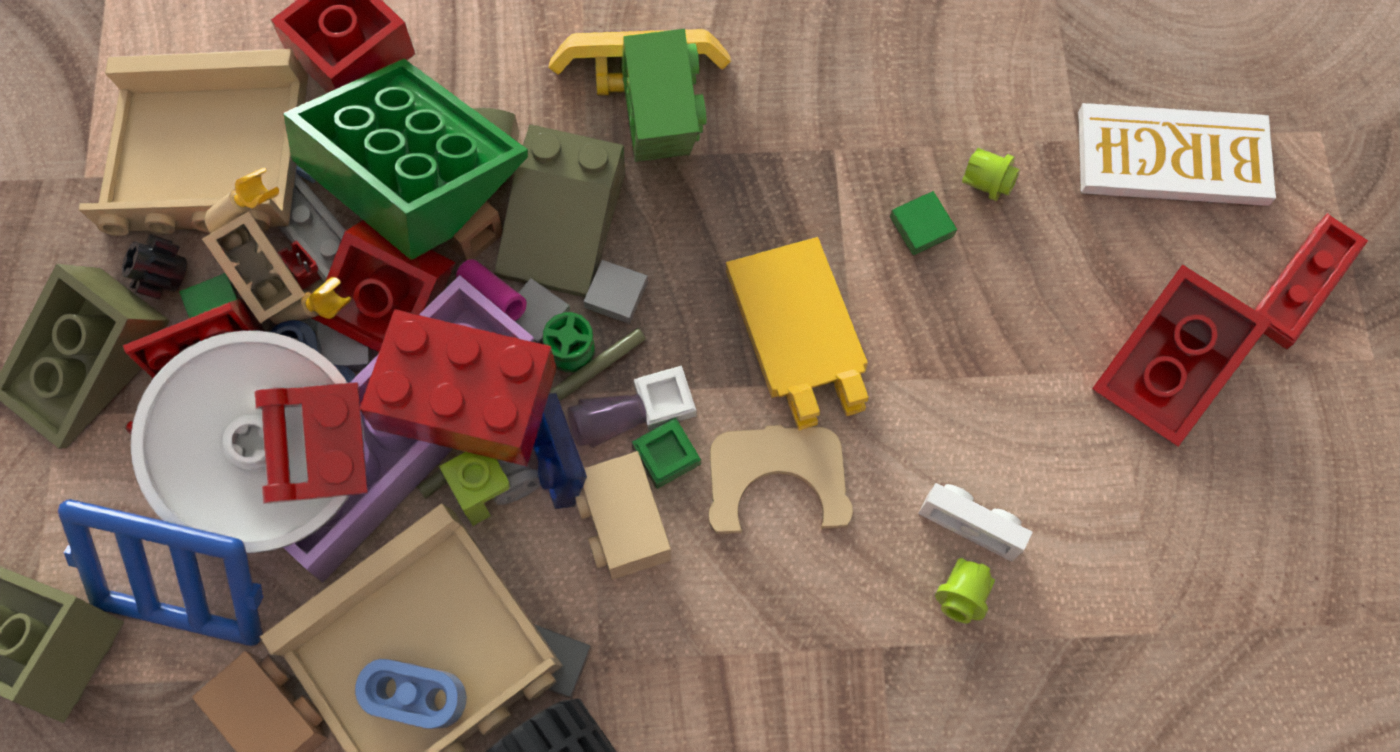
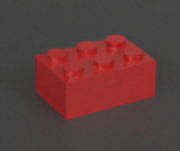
M394 309L359 409L374 430L527 467L556 373L552 348L544 344Z

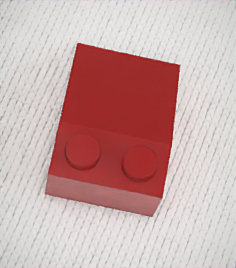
M1182 264L1092 389L1179 447L1271 324L1272 320Z

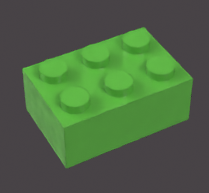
M685 28L623 36L622 76L635 162L690 155L695 141H700L703 125L707 124L703 94L694 95L693 85L696 84V74L700 72L696 43L687 44Z

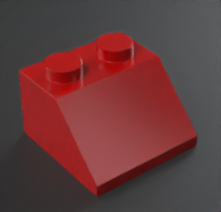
M362 220L344 232L325 280L326 282L331 277L339 279L341 283L333 289L334 292L342 298L351 297L352 300L330 319L324 318L319 314L311 319L379 352L394 309L419 315L444 291L456 262L433 250H429L410 260Z

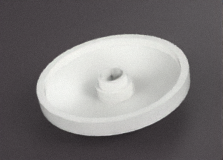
M263 331L229 332L202 340L188 347L170 360L153 378L140 400L134 417L131 432L132 464L143 495L163 521L239 538L245 544L246 553L272 551L301 541L324 526L340 510L349 496L263 504L262 486L267 485L262 409L255 408L254 391L268 388H296L347 383V381L338 369L315 349L300 341L276 333ZM302 406L285 408L291 483L308 482ZM362 420L363 440L365 442L364 426Z

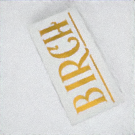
M1083 103L1078 111L1081 193L1263 206H1269L1276 199L1269 115Z

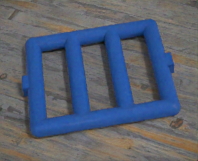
M72 499L66 500L59 505L58 516L69 544L63 553L68 566L77 568L89 604L105 612L247 646H255L260 643V636L263 634L258 607L264 597L261 584L252 582L246 548L242 540ZM89 527L115 534L133 595L109 590ZM142 540L169 547L185 608L159 601ZM196 553L223 559L237 620L210 614Z

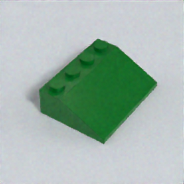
M405 58L283 113L291 160L410 260L451 239L528 158L527 148Z

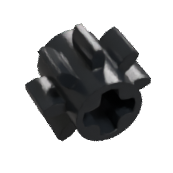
M149 234L146 244L134 241L129 246L122 263L123 277L132 279L129 287L135 289V293L158 300L163 289L175 292L180 287L187 268L186 258L177 255L180 248L179 245Z

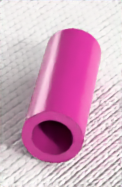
M470 259L462 263L458 268L456 278L460 275L511 319L516 321L523 315L527 306L526 299L480 262Z

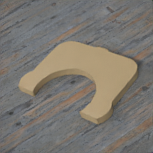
M782 425L766 426L762 430L724 432L713 441L710 448L713 503L709 509L708 519L715 534L742 533L738 518V506L742 495L753 482L772 474L794 476L804 481L813 489L822 507L823 519L821 529L848 527L852 518L853 508L851 501L845 495L846 487L841 442L838 436L831 430L824 427H809L798 431V428H784Z

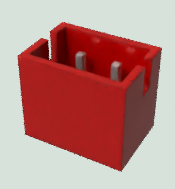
M296 240L290 244L292 248L290 251L285 247L277 253L301 289L304 290L321 278L317 273L319 270L317 263Z

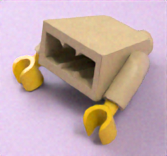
M261 168L237 179L235 189L207 211L204 222L211 234L202 238V240L259 323L268 318L278 325L289 320H306L316 317L318 314L327 319L334 317L352 300L351 297L342 298L334 292L333 289L341 283L340 280L331 277L313 293H304L252 214L249 213L252 208L279 194L278 187L268 191L263 185L262 174L266 173L267 170Z

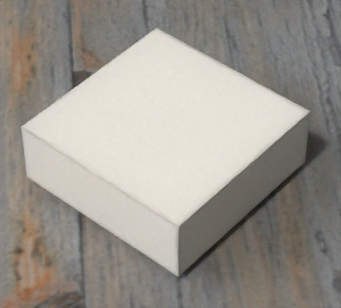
M682 366L634 379V386L648 430L655 429L674 418H677L679 422L696 417L697 411Z

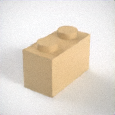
M638 451L578 470L582 487L573 489L581 519L592 516L597 535L588 538L597 568L607 566L611 579L614 580L671 561V547Z

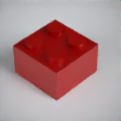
M296 0L271 19L284 49H291L305 71L327 93L401 59L409 60L415 55L405 21L382 0Z

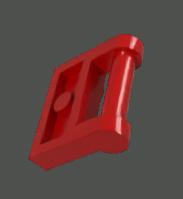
M358 382L296 388H268L254 391L255 408L262 409L267 485L262 486L263 504L368 494ZM302 406L308 482L291 483L285 408Z

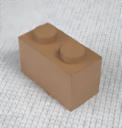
M245 650L192 696V699L236 752H313L328 739V736L318 726L324 720L318 709L304 695H301L297 700L284 685L290 679L289 675L269 654L262 659Z

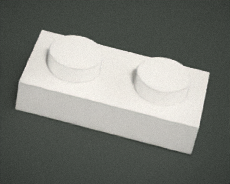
M935 483L918 514L1011 562L1025 550L1032 531L1020 526L1021 521L1016 516L1001 509H992L991 511L973 502V496L960 487L949 484L943 487Z

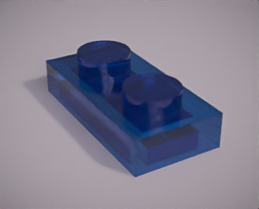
M550 393L533 446L539 462L538 478L541 487L549 491L555 509L575 507V498L580 495L587 475L556 393Z

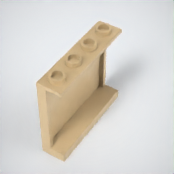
M291 49L108 57L105 74L120 91L99 203H80L79 211L91 220L100 231L115 236L127 235L129 231H151L158 234H172L175 230L197 229L210 233L204 222L207 211L235 189L237 179L261 168L267 170L266 173L262 174V183L269 191L278 187L279 194L252 208L249 213L252 214L262 231L268 230L269 227L289 226L297 164L291 160L283 113L305 104L309 76Z
M442 503L260 636V639L271 655L283 656L345 752H465L466 749L462 745L463 741L478 730L485 736L501 726L511 717L507 710L508 707L524 695L528 701H532L556 683L552 674L563 666L455 511ZM378 659L396 660L449 672L457 676L463 683L466 691V706L457 722L442 729L423 728L373 716L365 712L357 701L355 694L357 678L367 664ZM393 679L386 685V694L389 698L396 691V683ZM440 690L435 697V705L439 710L446 703V695L443 690Z

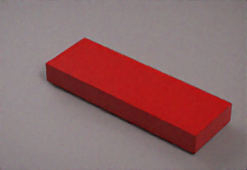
M1326 214L1317 223L1254 310L1272 320L1263 334L1288 350L1300 337L1368 240L1329 214Z

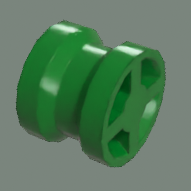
M563 312L553 316L546 323L543 330L544 345L551 346L557 370L566 373L576 372L593 359L595 355L593 330L589 322L582 315L573 312ZM576 343L579 344V346H576L569 352L570 347L574 346Z

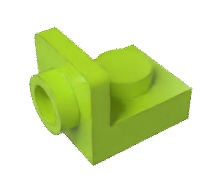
M464 452L439 466L472 526L491 516L484 503L510 488L509 480L497 459Z

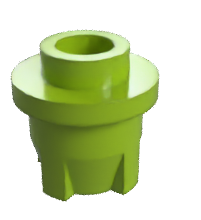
M977 148L968 161L962 183L989 193V199L997 201L1001 193L1007 196L1010 195L1019 176L1020 169L1013 166L1015 156L1007 154L1004 158Z
M959 558L947 583L941 584L935 593L937 601L942 605L941 611L949 618L960 623L967 624L971 620L984 619L988 612V606L985 602L995 579L991 577L990 568L986 565Z

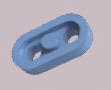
M378 659L367 664L360 672L356 681V698L360 707L365 712L373 716L432 729L449 727L458 721L466 706V691L461 680L452 673L396 660ZM393 679L396 683V691L389 698L386 694V685ZM440 690H443L446 695V703L439 710L435 705V697Z

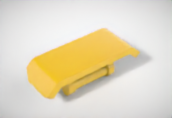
M703 29L685 30L687 44L696 43L698 54H706L722 70L731 63L727 50L710 32ZM660 31L575 33L570 35L560 45L550 59L548 68L559 75L574 58L595 57L597 95H609V92H625L622 73H608L607 57H622L623 36Z

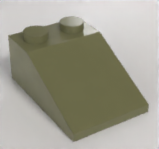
M529 124L523 146L528 149V158L514 173L494 274L499 278L524 284L532 278L546 289L586 297L598 269L625 177L624 146Z
M56 264L0 372V401L57 448H67L142 369L125 353L123 345L165 329L170 320L101 268Z
M0 567V696L64 723L73 707L81 699L86 685L104 655L110 650L114 638L124 622L76 596Z

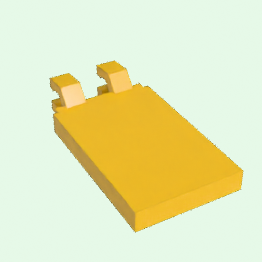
M811 238L726 262V273L771 398L777 396L779 398L787 397L788 405L798 431L818 425L817 416L820 415V410L812 388L824 384L834 383L836 393L846 416L865 411L866 406L864 402H867L869 397L861 374L865 373L868 362L819 238Z

